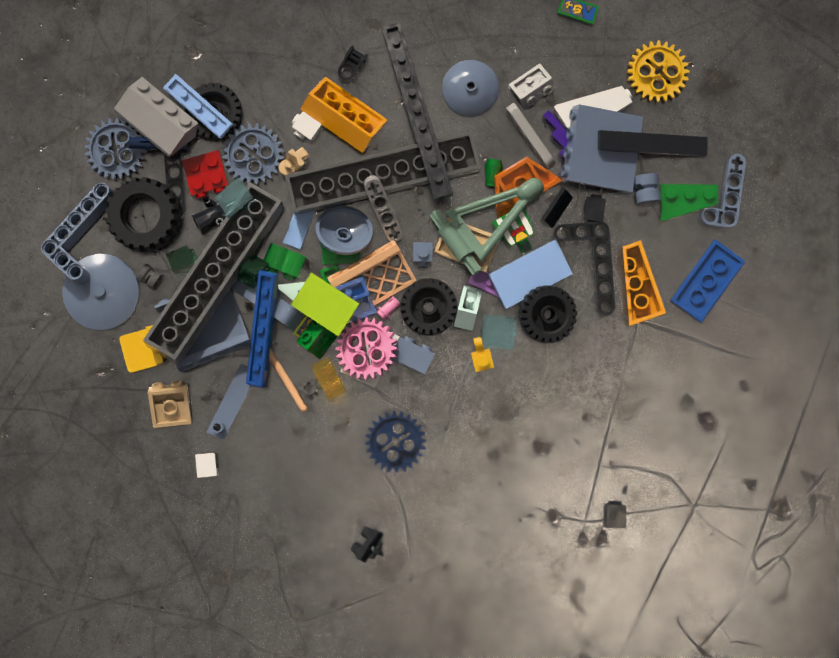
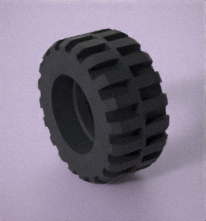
M147 177L131 178V181H124L121 183V187H116L112 191L114 193L112 197L109 196L107 202H110L109 207H105V213H108V218H105L106 224L110 226L108 230L111 235L115 236V240L118 243H122L125 247L138 251L158 250L162 248V245L170 243V239L178 233L176 229L181 225V221H179L180 216H182V210H179V205L181 204L179 199H176V194L173 190H170L164 183ZM146 196L158 203L160 218L157 225L151 231L143 233L135 231L128 222V209L134 200Z

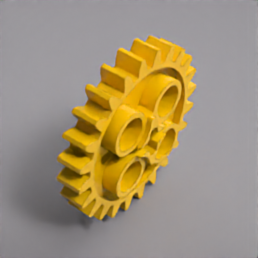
M660 40L657 41L656 46H654L652 41H650L649 47L643 44V51L637 48L636 54L638 56H631L634 62L628 63V66L632 67V69L627 70L628 74H632L628 81H634L631 88H638L635 94L642 92V99L647 95L649 96V102L655 98L656 103L660 101V98L666 102L667 96L674 99V93L679 95L681 93L679 88H685L682 82H687L689 79L684 76L689 74V70L684 69L689 63L682 62L686 56H679L681 49L675 52L674 44L669 48L666 41L661 46ZM659 54L663 57V61L658 63L654 60L653 56ZM646 59H648V60L650 61V63L652 64V66H651L649 63L646 62ZM640 68H647L649 70V75H642L640 73ZM660 68L662 70L661 73L656 75L654 73L655 69L658 70ZM668 68H673V69H675V70H676V75H675V76H670V75H668L667 69H668ZM660 81L663 88L656 89L653 86V82Z

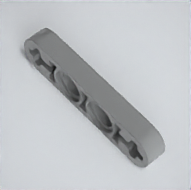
M512 103L506 108L507 113L543 165L549 169L556 164L516 104Z
M369 176L364 180L365 191L386 238L390 242L393 240L398 242L403 237L401 225L381 180L377 176ZM372 182L376 185L377 192L375 193L370 186ZM382 197L385 199V202L382 205H377L375 200ZM385 213L392 214V218L388 221H384L382 216ZM393 225V228L397 233L396 235H393L391 233V229L389 226Z

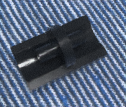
M365 526L360 534L367 539L365 543L361 545L355 542L350 548L356 555L355 558L364 563L369 558L374 560L377 554L382 557L384 555V552L380 550L384 545L380 541L384 534L375 528L371 529Z

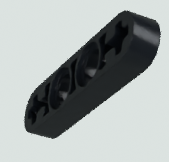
M178 150V154L175 155V162L179 161V164L173 163L168 165V162H172V157H168L165 153L164 163L166 185L170 190L174 186H178L181 189V193L179 196H176V199H182L181 205H179V208L182 209V216H180L182 218L186 213L182 152ZM173 167L178 168L180 171L179 175L175 178L169 175V171Z

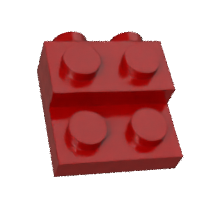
M219 150L182 160L192 197H196V199L205 198L207 193L214 192L219 194L225 192V188L229 187Z

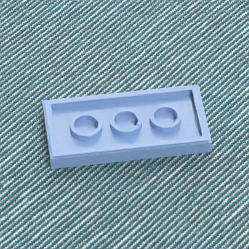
M553 240L488 274L504 308L507 309L524 300V296L529 294L530 290L543 285L551 286L573 273L557 240Z

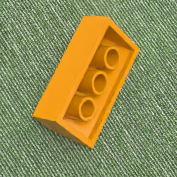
M327 77L308 94L300 109L362 153L370 146L387 122L386 118Z

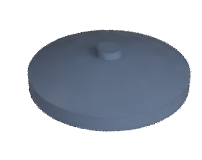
M94 254L79 260L78 262L88 270L90 277L82 285L75 283L67 276L65 277L62 294L65 307L70 316L82 326L93 330H110L125 323L135 312L140 297L139 282L136 280V275L132 268L123 260L108 254ZM78 271L75 277H78L81 271Z

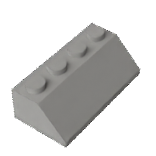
M143 77L128 87L114 108L115 113L168 157L172 156L196 137L198 122Z

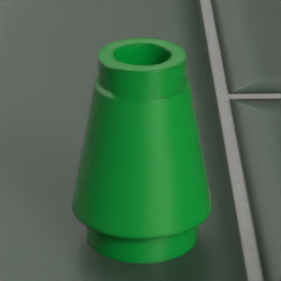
M487 158V163H485V185L495 187L494 176L502 172L504 166L502 165V160Z

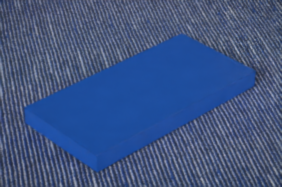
M714 239L670 302L699 323H702L746 261Z

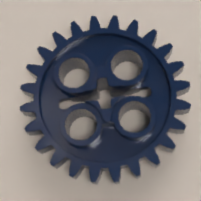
M393 411L392 416L385 412L386 418L383 419L379 415L380 422L372 421L375 427H368L371 434H365V436L370 438V441L364 444L370 445V448L366 452H372L369 459H376L374 465L381 463V470L386 466L389 473L392 468H395L396 473H398L399 468L406 472L407 465L412 469L413 461L419 463L417 456L423 457L420 450H426V448L421 446V444L427 442V440L421 439V436L425 432H419L422 425H415L417 419L410 421V414L404 418L402 411L399 416L396 415L395 411ZM400 423L404 426L402 434L394 433L393 427L395 424ZM410 432L408 437L399 442V447L394 445L381 452L382 448L392 443V437L398 439L405 433ZM379 434L387 435L388 441L386 444L381 445L377 442ZM408 439L412 440L415 444L414 448L410 451L405 450L403 447L404 441ZM390 450L398 452V458L395 461H390L387 457V453Z

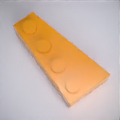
M641 240L623 246L629 326L664 315L666 311Z

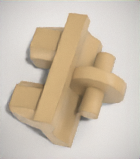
M303 147L296 152L293 149L288 151L285 159L278 167L281 175L285 176L301 171L306 163L305 160L309 157V154Z

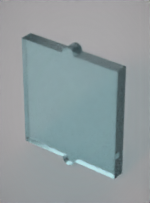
M239 177L215 197L229 218L253 198Z
M483 314L482 328H480L483 346L513 349L514 337L517 335V332H515L517 318Z

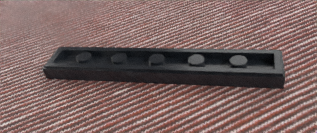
M598 131V150L707 156L708 137Z

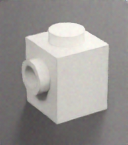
M302 112L300 115L297 114L292 120V128L295 131L293 134L301 140L306 138L312 142L322 129V124L305 112Z

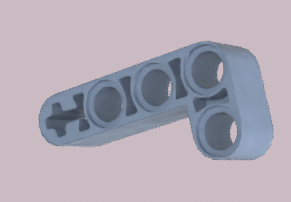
M734 154L727 160L720 209L707 208L700 214V222L704 226L731 229L737 224L746 167V159L743 155ZM736 159L740 165L736 168V172L732 173L735 169V164L732 162ZM730 178H735L738 181L737 187L729 184ZM728 196L735 199L734 206L727 204L726 199ZM705 213H712L714 220L708 222L705 219ZM725 215L732 217L733 223L731 225L724 222Z
M241 273L231 289L255 304L257 282ZM276 296L274 318L295 331L305 315Z

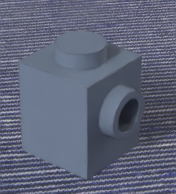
M413 242V264H417L418 267H428V264H432L433 243Z

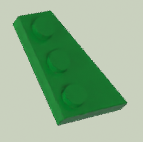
M660 184V222L718 204V185Z

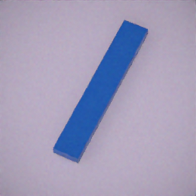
M260 270L258 273L246 384L260 388L266 387L279 277L278 273Z

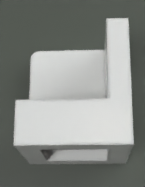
M215 453L195 455L197 478L219 476L218 468H216Z

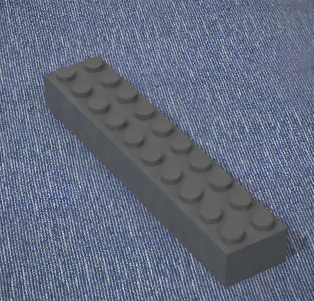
M472 131L437 139L449 179L480 172L481 165ZM414 144L285 175L294 215L369 198L365 191L364 180L372 175L379 177L386 194L429 184L418 145ZM373 182L370 183L374 193L377 192L376 185Z
M249 182L143 339L148 348L178 366L181 364L284 210L280 199Z

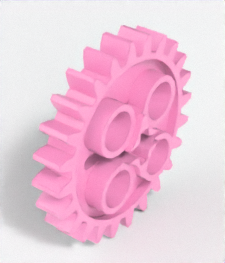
M368 317L365 318L364 323L358 318L357 325L351 321L352 327H345L347 332L346 334H341L343 339L337 340L341 346L335 349L341 351V353L336 357L343 359L339 362V365H346L344 371L348 372L351 370L350 375L352 377L357 373V379H361L364 376V379L368 380L369 375L376 379V373L383 376L382 370L384 369L389 372L390 370L387 365H394L391 358H397L393 351H397L398 348L393 346V344L398 341L391 339L395 334L393 332L388 333L390 327L385 326L383 328L384 322L380 321L377 324V319L373 318L371 323ZM363 332L365 333V341L362 338ZM377 332L378 337L376 341L371 342L370 335ZM359 338V344L353 347L352 340ZM366 345L370 346L368 353L363 351L366 349ZM382 351L381 359L375 360V353ZM359 356L364 357V362L361 365L356 364ZM368 357H370V359H371V361H372V365H369V358H368Z

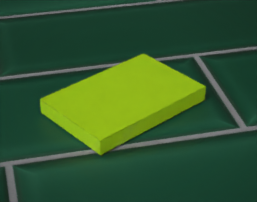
M314 273L309 275L291 306L339 337L360 303Z

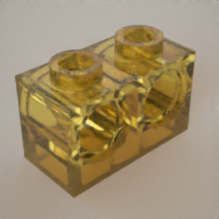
M329 358L311 366L329 401L346 393Z

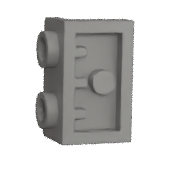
M540 63L509 84L510 89L520 100L524 109L534 105L540 98L550 94L556 88L552 77Z

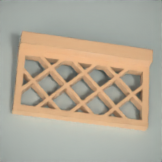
M394 240L327 277L333 287H338L357 279L360 275L368 276L366 281L368 290L377 292L375 300L372 301L374 306L417 281ZM398 254L400 258L399 267L389 265L390 259ZM378 265L385 267L382 277L372 275L374 267ZM388 268L397 270L395 280L385 278ZM400 271L408 273L411 279L404 283L399 282ZM371 277L381 280L378 290L368 287ZM384 281L393 283L392 290L389 292L381 291Z

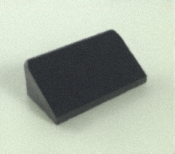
M565 188L560 189L541 218V222L550 228L556 225L573 199L572 195Z

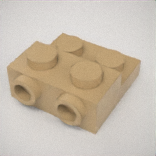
M176 380L171 382V385H164L162 382H158L149 387L148 397L153 428L192 424L187 383Z

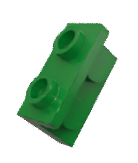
M312 320L297 340V343L318 359H321L337 335Z

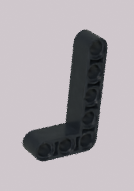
M601 221L558 225L553 232V238L558 243L591 241L597 312L602 316H609L615 310L609 226ZM596 227H603L605 234L603 236L597 235L595 233ZM564 229L567 232V237L564 239L559 238L557 231ZM576 229H585L586 236H577ZM597 246H605L606 254H598ZM600 264L608 267L606 274H601L598 271ZM600 284H608L609 292H601ZM603 302L611 305L610 312L602 311L601 304Z

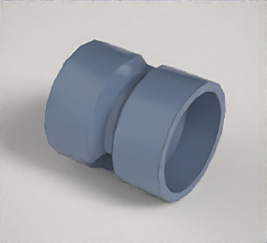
M658 173L635 176L634 187L638 189L635 193L637 204L661 201L660 189L657 188L659 185Z

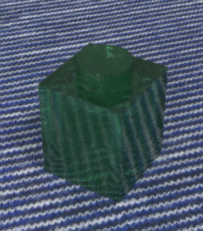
M187 245L166 253L174 273L195 264L194 260L197 259L194 249H190Z
M252 255L240 265L238 280L254 289L257 286L259 271H268L269 263L256 255Z

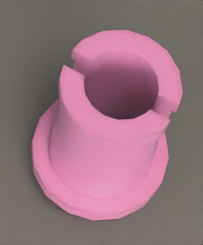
M393 296L385 305L378 307L377 313L383 320L389 319V316L401 304Z

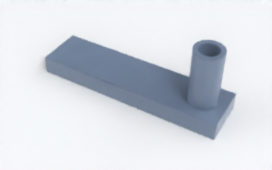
M240 364L207 430V433L223 441L252 386L246 384L248 367Z

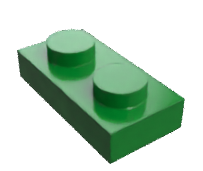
M322 246L323 265L352 264L361 259L360 252L351 255H340Z

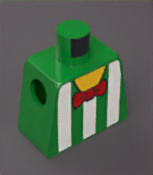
M526 208L523 209L502 236V239L510 248L518 244L523 254L532 249L528 238L534 235ZM507 214L492 221L491 225L495 230Z

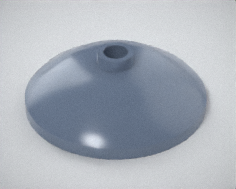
M465 60L455 64L448 70L443 80L442 93L446 104L455 113L466 117H475L486 113L493 107L498 98L499 83L496 74L488 65L476 60ZM473 83L475 87L469 89L467 85Z
M335 206L325 210L319 216L315 226V233L320 244L327 250L340 255H351L362 251L369 245L373 235V227L370 219L362 211L350 206Z

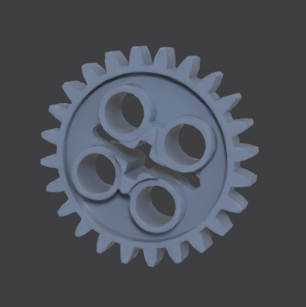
M108 118V124L101 121L102 127L95 125L94 127L97 131H89L92 138H86L90 145L84 146L89 150V152L85 153V156L91 157L87 163H94L91 167L92 170L98 169V175L104 172V178L106 179L111 175L113 180L116 179L117 175L121 180H123V174L130 177L129 171L131 170L137 173L135 167H142L139 161L146 159L142 156V153L147 151L146 149H129V136H144L142 134L137 135L139 132L136 129L133 130L130 124L127 126L125 120L120 123L119 118H116L115 123L110 118ZM111 133L115 134V144L120 148L117 149L120 165H117L116 154L111 150L114 149ZM126 133L128 139L125 142H119V136ZM108 137L109 143L106 146H101V139ZM125 152H131V159L128 161L122 159ZM106 156H112V162L108 165H105L104 158Z
M248 123V129L241 125L240 132L234 129L235 136L228 135L231 141H224L228 148H222L223 152L227 153L222 158L228 160L224 166H231L228 173L235 172L233 178L237 179L240 176L241 183L247 179V184L254 180L255 184L258 185L260 179L263 183H266L265 177L272 180V172L278 174L275 168L279 167L280 163L278 161L284 160V157L279 155L284 152V149L278 148L282 145L281 141L276 142L279 136H272V129L266 132V125L262 129H259L258 123H256L255 128H252L251 124ZM251 136L257 138V142L254 145L247 144V139ZM240 143L244 144L252 152L256 151L258 157L266 161L267 165L262 164L254 156L250 158L249 152L243 149ZM263 149H271V155L269 157L262 156ZM239 151L245 153V157L242 160L235 159V154ZM253 163L260 165L257 172L250 171V166Z

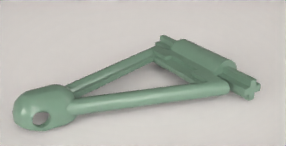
M531 178L519 187L445 211L451 219L449 223L439 209L434 210L429 216L438 227V234L458 262H463L472 276L479 274L482 268L472 255L475 253L480 261L483 262L526 205L541 196L544 185L540 179ZM518 197V202L482 246L461 216Z

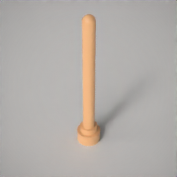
M270 348L269 361L302 412H306L308 409L307 405Z

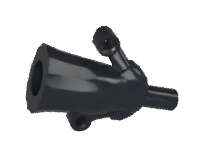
M209 197L203 198L206 207H213L191 214L200 233H204L216 224L220 227L237 200L226 204L220 201L215 202Z

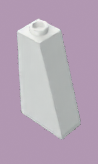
M623 86L557 104L553 107V111L567 131L571 122L569 113L573 106L581 104L620 112L632 104L631 99L633 97L628 89L624 90Z

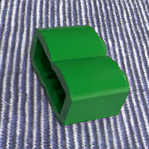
M270 243L262 265L266 266V271L276 273V271L284 273V278L293 281L294 278L299 279L307 257Z

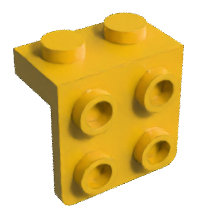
M153 325L119 338L127 370L130 373L166 363L165 357L148 348L143 342V339Z

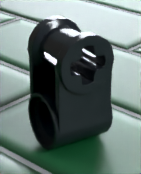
M351 46L338 68L339 81L343 84L351 83L359 70L364 66L369 55H364L355 50L354 46ZM349 70L352 74L350 77L345 78L341 75V72Z

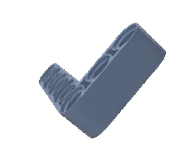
M105 183L95 185L41 246L42 253L67 277L80 285L85 284L89 280L90 274L68 251L104 213L105 207H109L110 202H107V200L114 193L112 192L113 189ZM107 191L106 195L102 196L103 192ZM94 205V208L89 211L90 206ZM81 219V222L76 225V222ZM68 233L67 238L63 239L64 235ZM55 247L54 252L50 253L51 249ZM68 259V262L63 265V262ZM78 271H81L80 275L78 277H75L76 273Z

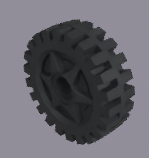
M220 83L202 84L201 87L195 88L194 90L213 107L218 108V112L233 124L222 138L229 137L228 135L234 133V129L239 126L242 118V107L237 95L230 88ZM185 108V112L198 122L196 132L198 136L213 141L222 140V138H218Z
M424 278L412 283L404 292L400 306L401 314L405 323L413 331L423 335H435L446 330L454 321L457 313V300L454 292L446 283L438 279ZM426 302H432L435 307L433 311L427 312L424 310L423 305Z
M550 285L538 286L536 289L530 290V293L524 296L525 299L521 301V308H519V321H521V327L526 334L537 341L553 343L562 340L565 336L567 337L570 334L569 331L574 329L573 324H576L577 321L575 319L577 316L575 308L577 307L573 302V298L563 289ZM550 309L551 316L550 318L546 319L544 313L546 310Z

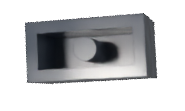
M405 336L404 339L400 337L396 345L398 350L393 351L397 358L391 359L425 375L435 353H432L433 349L424 344L421 347L414 344L415 340Z

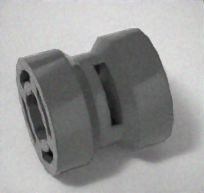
M146 263L139 271L136 280L146 283L147 287L153 290L163 274L152 270V267Z

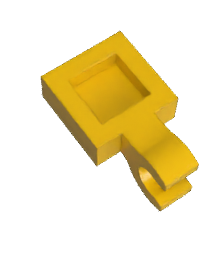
M481 337L473 338L476 352H472L471 356L475 372L494 368L490 349H484Z

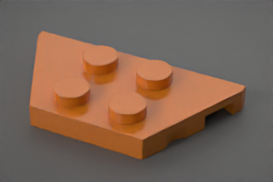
M525 157L494 176L495 194L519 187L531 178H538L543 182V192L562 180L529 157ZM518 197L496 204V216L500 218L509 213L518 202Z

